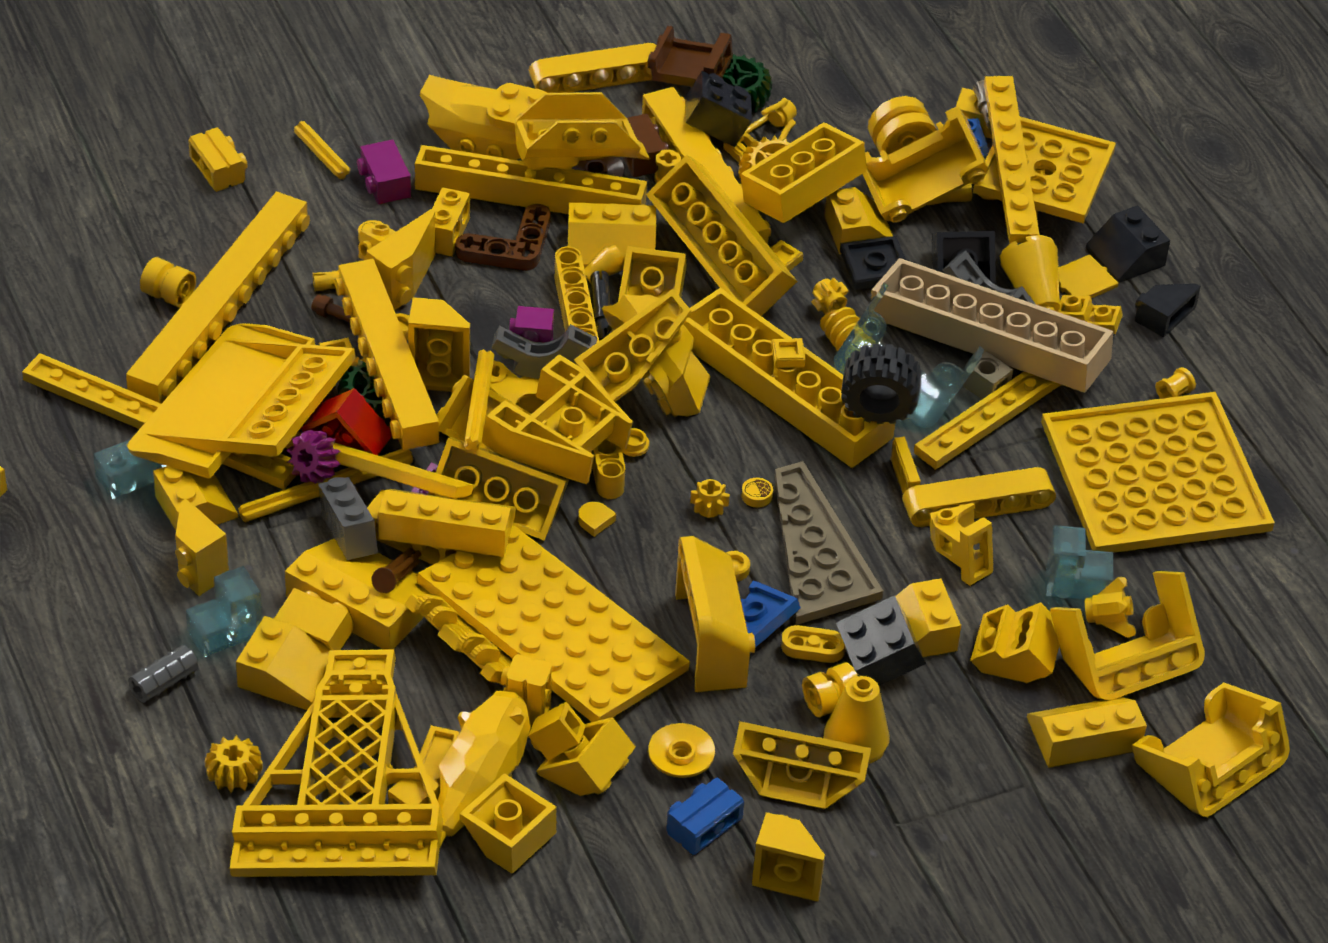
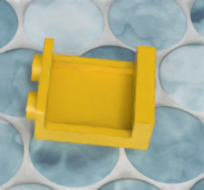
M465 374L454 384L451 392L452 395L446 405L437 413L439 431L449 437L462 441L465 440L474 379ZM489 389L486 415L504 400L531 415L528 411ZM481 443V448L497 453L496 451Z

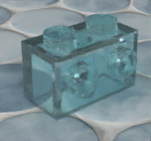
M130 440L93 453L95 474L111 499L154 483L153 470L165 467L166 465L132 455L127 447Z

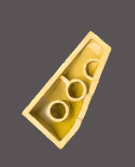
M672 289L579 355L574 361L616 402L636 387L692 312L677 292Z

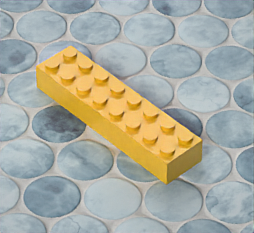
M722 288L717 289L690 308L692 313L683 324L694 337L691 351L696 356L851 468L893 439L895 423L884 422V424H877L874 421L869 423L864 421L862 417H855L853 411H848L845 408V403L841 399L843 374L805 347V367L774 368L771 348L772 339L792 338Z

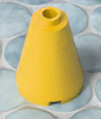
M1033 235L1025 237L1027 242L1017 245V241L1010 243L1003 249L1000 261L1003 270L1015 289L1022 286L1036 305L1053 311L1059 310L1058 249L1053 239L1043 235Z
M857 676L850 679L846 684L824 728L823 738L871 748L869 764L884 755L889 744L890 735L879 685L870 677Z

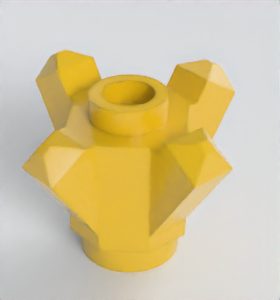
M1117 577L1099 594L1085 598V613L1088 623L1102 624L1129 638L1135 636L1136 630L1135 626L1128 623V616L1133 615L1134 610L1131 596H1126L1124 588L1127 587V579L1125 577Z

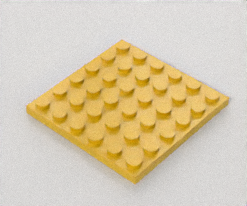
M1216 392L1042 414V426L1094 555L1273 531L1275 522Z

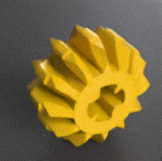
M237 734L233 740L228 741L222 737L220 744L212 743L210 752L205 757V767H207L206 771L209 781L215 782L218 789L228 786L231 793L235 787H240L245 791L247 783L256 784L258 775L261 774L263 769L261 752L258 746H253L250 738L240 741Z

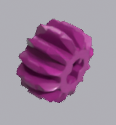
M313 430L304 431V433H301V436L293 438L294 446L287 449L292 458L286 462L294 465L292 474L300 476L301 482H314L315 484L322 483L326 478H331L335 475L334 467L341 464L335 459V455L340 452V450L333 448L336 439L327 438L326 432Z

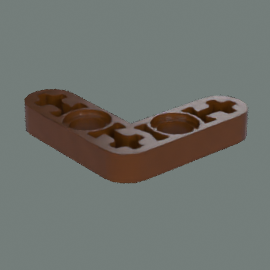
M542 204L528 206L524 211L516 240L471 233L460 235L456 239L457 258L465 262L528 271L536 268L539 264L550 227V209ZM536 217H539L538 224L533 223ZM531 234L537 235L538 238L527 239L525 236ZM498 249L504 251V253L492 254L490 251ZM525 250L530 251L527 257H524Z

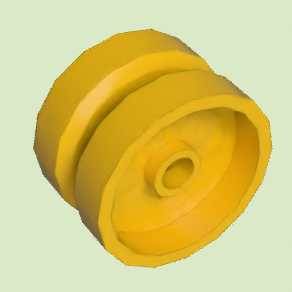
M909 96L892 98L882 103L873 112L868 121V132L878 152L885 150L888 155L937 131L923 103L915 97Z

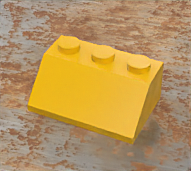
M569 202L568 247H574L580 251L584 268L606 246L609 248L613 244L621 252L624 259L627 246L655 250L656 207L654 205Z
M413 297L408 321V346L426 390L452 392L454 384L464 374L470 377V323L444 300Z
M1123 697L1027 713L1028 722L1048 768L1133 752L1132 744L1145 736L1147 727L1136 700Z

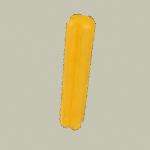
M300 121L294 127V133L339 179H344L350 173V168L305 121Z

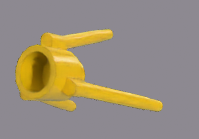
M783 98L778 103L762 110L761 114L765 116L749 125L745 132L750 133L765 122L770 121L776 127L784 126L778 140L783 141L790 129L796 125L794 121L797 115L795 105L790 100Z

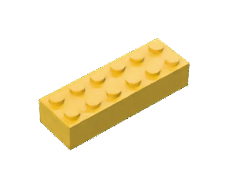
M688 154L646 194L717 285L760 316L798 282L707 169Z

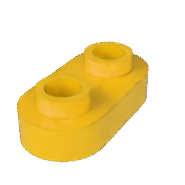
M794 625L786 628L781 638L782 651L792 658L834 663L841 660L845 655L846 647L841 634L834 630Z

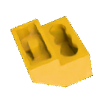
M1040 602L1017 612L1007 604L984 613L970 661L982 673L1025 683L1045 678L1052 674L1059 643L1051 612Z

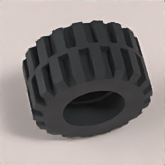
M878 343L873 344L872 347L865 345L860 347V351L855 350L851 353V357L847 358L844 368L841 399L845 403V408L848 411H853L855 417H862L864 421L869 423L874 421L877 424H884V422L893 424L898 419L901 421L907 419L908 414L912 415L919 401L922 376L919 362L914 361L915 357L911 353L906 354L905 349L900 347L896 349L890 344L880 346Z

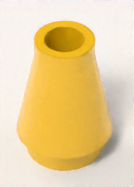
M614 244L609 248L606 246L584 268L586 278L590 284V276L595 271H599L601 280L602 271L607 272L610 276L623 270L622 267L624 266L625 259Z

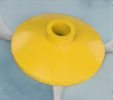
M675 723L664 726L654 733L649 742L648 754L651 762L659 771L669 776L687 778L699 775L710 767L715 756V745L712 738L703 729L691 724Z

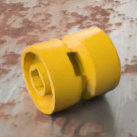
M158 257L152 258L147 263L140 279V289L142 292L158 299L164 298L165 302L179 308L194 292L196 286V275L194 272L180 266H174L173 263Z
M841 663L829 668L826 674L818 672L802 680V691L810 711L816 717H823L832 713L848 681L858 676L849 663Z

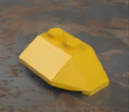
M741 721L739 722L733 751L734 757L760 796L827 809L865 782L871 748Z

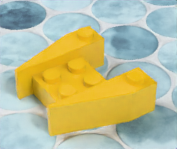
M559 354L541 369L536 396L545 401V403L531 415H528L504 400L486 415L481 442L505 458L587 484L595 456L590 452L605 439L625 450L628 445L633 421L583 368Z

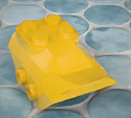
M429 75L419 96L424 101L429 113L427 125L452 150L517 160L520 158L516 145L515 119L547 92L514 83H506L498 89Z
M602 92L544 93L515 119L517 150L522 162L531 170H542L544 168L570 170L579 161L601 159L610 156L650 159L643 143L637 140L628 119Z
M623 294L619 302L610 306H603L602 311L609 326L616 330L660 297ZM684 324L645 373L642 380L649 393L657 396V402L666 416L670 413L674 417L678 415L691 416L700 413L710 380L709 373L691 351L694 337Z

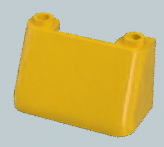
M959 106L945 112L948 119L944 125L941 121L936 123L937 131L889 155L883 150L879 152L881 157L875 158L871 157L868 151L865 152L867 171L863 173V176L881 216L886 221L900 222L908 214L970 183L974 184L984 179L988 166L972 128Z
M1222 683L1213 689L1204 700L1206 718L1204 722L1166 748H1163L1161 740L1153 735L1142 737L1132 744L1135 761L1189 810L1198 815L1208 817L1286 762L1290 752V745L1280 702L1227 683Z

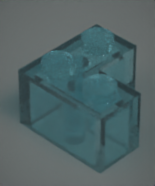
M1054 525L1046 565V596L1085 599L1099 594L1113 581V552L1086 550L1085 528Z
M244 566L215 576V599L197 604L186 610L187 631L203 657L250 640L262 620L261 593Z

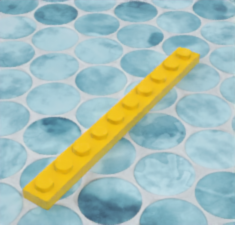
M41 353L22 371L24 381L138 429L145 424L161 405V403ZM232 452L223 463L228 467L283 490L296 477V475L292 474L294 465L286 463L291 458L281 453L279 456L265 457L258 454H236Z

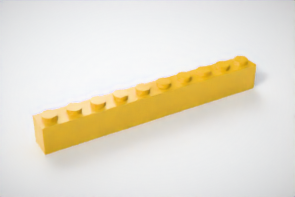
M277 191L126 373L127 390L161 404L181 380L190 372L198 359L203 357L211 343L220 337L227 323L234 320L237 311L244 303L246 304L250 300L252 292L256 287L263 284L266 275L273 267L279 264L286 250L292 248L298 235L307 229L310 222L307 202Z

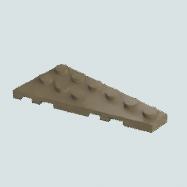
M802 461L775 469L774 479L791 596L798 599L801 607L794 614L795 625L881 600L883 598V589L805 463Z

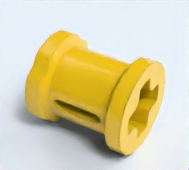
M666 149L656 155L655 162L658 165L654 179L656 184L681 161L679 153Z
M1181 367L1176 369L1168 379L1163 378L1158 381L1155 389L1160 399L1178 397L1183 393H1191L1196 387V382L1191 372Z

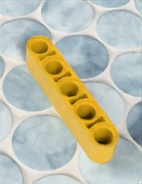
M645 43L539 59L531 64L529 74L535 89H541L547 93H569L652 80L651 69L648 68V57L650 52H654L657 45Z
M1041 467L917 485L907 489L903 493L902 500L911 523L916 527L930 526L929 513L944 508L974 503V519L1045 508L1055 501L1056 492L1046 470Z

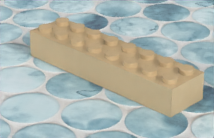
M901 258L895 262L871 290V318L976 355H981L987 351L1010 367L1084 393L1111 360L1114 332L1112 330Z

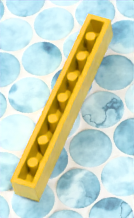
M674 87L644 94L642 114H648L652 123L657 124L662 142L665 141L669 150L679 153L681 160L688 154L702 164L768 244V237L771 236V228L768 221L763 220L757 209L744 203L742 184H739L734 177L732 168L725 164L718 148L715 149L709 135L686 123L684 97H680Z
M421 145L415 161V189L440 193L443 187L470 193V198L521 207L542 204L547 206L552 212L569 214V202L646 205L647 181L575 169L544 168L542 170H531L519 160Z
M374 259L339 265V278H335L336 292L338 296L343 295L344 313L346 316H351V330L354 336L358 335L359 337L358 347L361 356L366 355L367 357L366 367L368 375L374 376L376 395L383 398V413L385 418L390 417L391 419L390 428L393 439H399L402 450L438 444L439 420Z

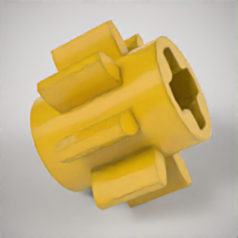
M832 278V280L823 279L815 285L812 292L815 298L811 303L818 312L822 310L824 314L833 310H839L846 306L848 300L844 295L849 290L842 282L838 283L835 278Z
M707 479L701 483L697 482V489L691 491L690 503L695 504L694 512H699L700 515L707 518H712L719 514L723 515V508L729 506L730 494L725 493L726 485H721L720 482L713 479Z

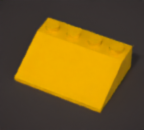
M335 538L304 551L285 570L287 598L292 590L296 588L305 593L306 591H312L319 595L322 600L331 604L338 602L344 605L350 611V616L355 625L352 633L383 650L394 649L424 618L421 614L413 613L405 606L410 595L421 596L431 593L417 583L418 574L412 570L397 582L396 587L391 592L381 593L377 591L371 581L373 572L380 567H386L393 560L380 553L347 560Z

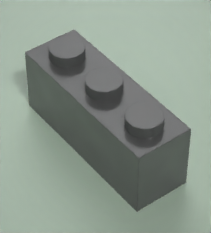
M336 477L328 482L319 483L322 517L345 558L351 560L377 554L374 519L350 478Z

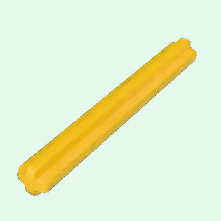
M484 349L478 352L464 447L467 450L473 449L474 451L481 448L494 362V353L492 351L486 352Z

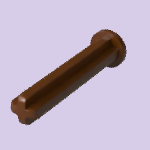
M408 548L386 567H380L375 570L371 578L373 587L381 593L391 592L396 587L397 582L420 563L418 558L422 555L419 550L414 552L412 548Z

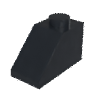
M1196 283L1154 285L1147 293H1142L1135 303V308L1137 309L1135 322L1164 338L1197 307L1201 286Z

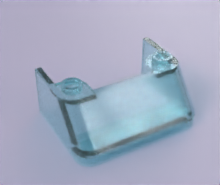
M883 282L834 357L835 369L843 375L846 360L848 357H851L852 352L855 350L860 351V347L865 345L872 347L873 344L879 343L880 346H884L880 341L886 332V322L874 309L889 286L885 282ZM979 346L963 370L952 363L944 362L937 365L930 375L922 371L918 405L915 407L912 415L908 414L907 419L922 428H929L935 425L980 362L984 349Z

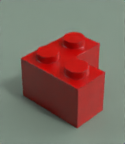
M355 388L321 402L300 428L303 432L308 430L326 432L327 438L336 439L335 443L338 442L341 445L378 455L392 437L391 429L386 425L385 421L379 417Z

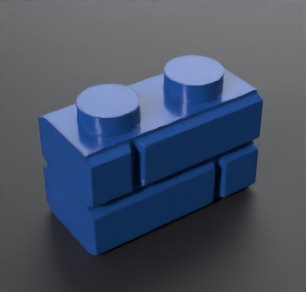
M718 777L707 785L701 783L694 789L690 798L683 803L678 801L670 807L667 813L666 831L670 837L676 842L681 843L682 847L692 855L697 854L743 818V798L734 790H730Z

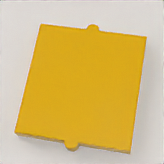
M1090 254L1058 268L1060 291L1065 292L1067 295L1091 296V298H1094L1117 288L1119 284L1107 272V268L1102 267Z

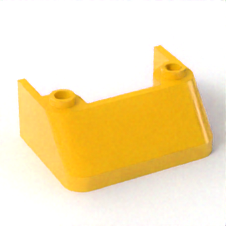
M694 536L679 537L675 596L676 600L688 599L697 640L695 692L747 688L750 653L755 652L754 634L747 631L736 581L739 578L737 560L732 561L730 554Z
M1156 571L1153 573L1160 604L1148 608L1143 615L1142 625L1145 636L1095 654L1092 644L1088 639L1081 609L1063 607L1050 609L1063 660L1095 698L1114 700L1196 670L1202 665L1205 651L1184 572Z

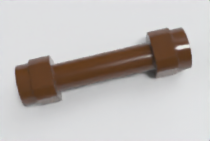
M316 295L312 302V311L325 318L328 315H332L350 323L351 316H346L343 307L333 303V298L326 295Z

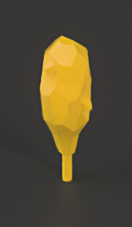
M496 691L471 713L460 712L457 717L461 730L457 739L450 746L439 764L441 781L438 804H440L443 818L440 847L446 837H452L464 826L459 813L504 773L512 778V772L519 766L531 727L527 705L522 697L515 692Z

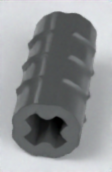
M181 645L172 652L168 651L167 655L158 660L155 659L152 664L141 668L139 672L129 677V687L133 695L140 702L145 703L199 669L197 658L186 645Z

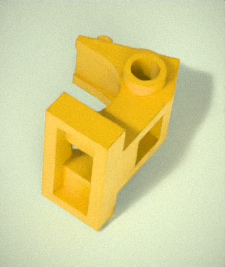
M974 503L961 504L957 507L944 508L929 513L930 538L935 550L961 568V580L971 586L993 573L992 522L984 517L974 522ZM979 543L980 550H973V546Z

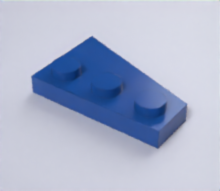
M753 580L748 587L750 593L746 599H741L747 631L754 634L755 647H757L801 607L797 598Z

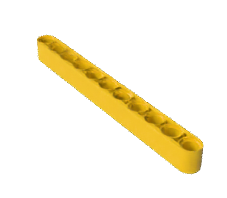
M561 247L555 253L554 278L565 332L571 324L597 337L598 343L599 337L582 255L574 247ZM605 439L592 450V454L595 455L592 469L598 494L606 499H615L624 493L625 462L622 449Z

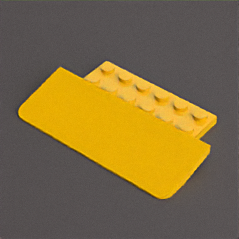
M241 323L230 326L127 444L128 451L136 457L211 479L232 452L236 454H258L265 457L279 456L355 361L354 348L316 345L313 338L268 325Z

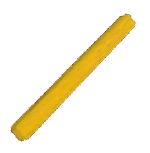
M400 449L381 456L408 465L413 462V456L409 449ZM348 467L335 472V475L331 478H326L322 483L336 477H349L352 484H356L377 475ZM303 483L242 504L238 508L239 515L243 522H248L319 497V483Z

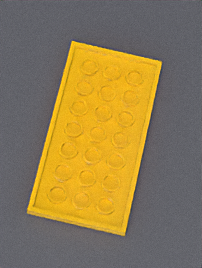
M512 525L505 557L458 550L418 573L417 583L432 595L440 596L458 612L459 617L512 659L519 654L532 657L533 661L541 659L551 662V690L591 722L618 715L689 670L690 661L516 526Z

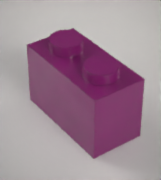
M394 140L360 146L361 158L357 159L358 171L361 176L365 175L367 191L369 194L373 193L377 203L382 204L411 197V175Z

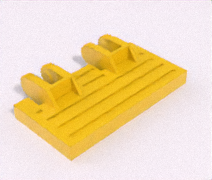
M431 594L421 596L410 595L405 603L409 610L425 617L439 630L437 635L455 651L463 652L482 669L480 674L490 682L501 684L503 669L505 665L510 666L512 662L507 655L459 617L458 612L440 596Z

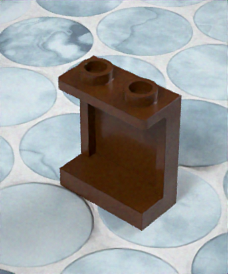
M667 26L663 35H659L654 52H650L648 57V68L651 69L652 80L692 87L701 71L708 74L714 73L722 78L733 57L731 34L720 33L714 45L676 39L674 37V27Z

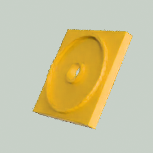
M1020 117L1035 210L1084 223L1115 152L1116 143ZM992 145L985 160L988 171L983 180L974 183L973 193L1002 201L994 146ZM1047 169L1053 174L1042 175L1038 174L1036 170Z

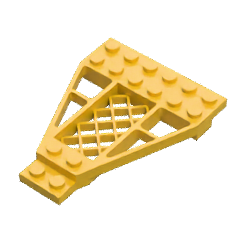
M394 649L329 650L325 676L316 688L314 701L245 803L236 806L232 828L234 844L229 867L232 877L412 876L437 874L443 818L440 804H438L393 682L396 661ZM362 717H375L368 723L361 719ZM328 718H341V719L338 720L336 723L333 724ZM354 723L359 728L350 736L342 732ZM383 726L381 736L376 730ZM396 730H401L404 734L416 766L415 769L390 768ZM309 733L303 769L284 770ZM369 736L374 741L364 749L357 745ZM334 737L341 741L330 750L324 745ZM350 749L356 755L344 763L338 757ZM379 752V757H378V762H377L376 760H374V759L372 758V756H374L376 753ZM364 762L371 767L361 775L353 771ZM329 763L337 767L326 776L320 772ZM346 775L351 782L339 789L334 783ZM375 778V785L372 788L368 783ZM401 779L421 780L430 804H385L387 787L390 784L398 783ZM301 784L297 805H260L273 785ZM361 788L366 795L354 802L349 796ZM328 789L333 795L326 800L320 802L315 798Z

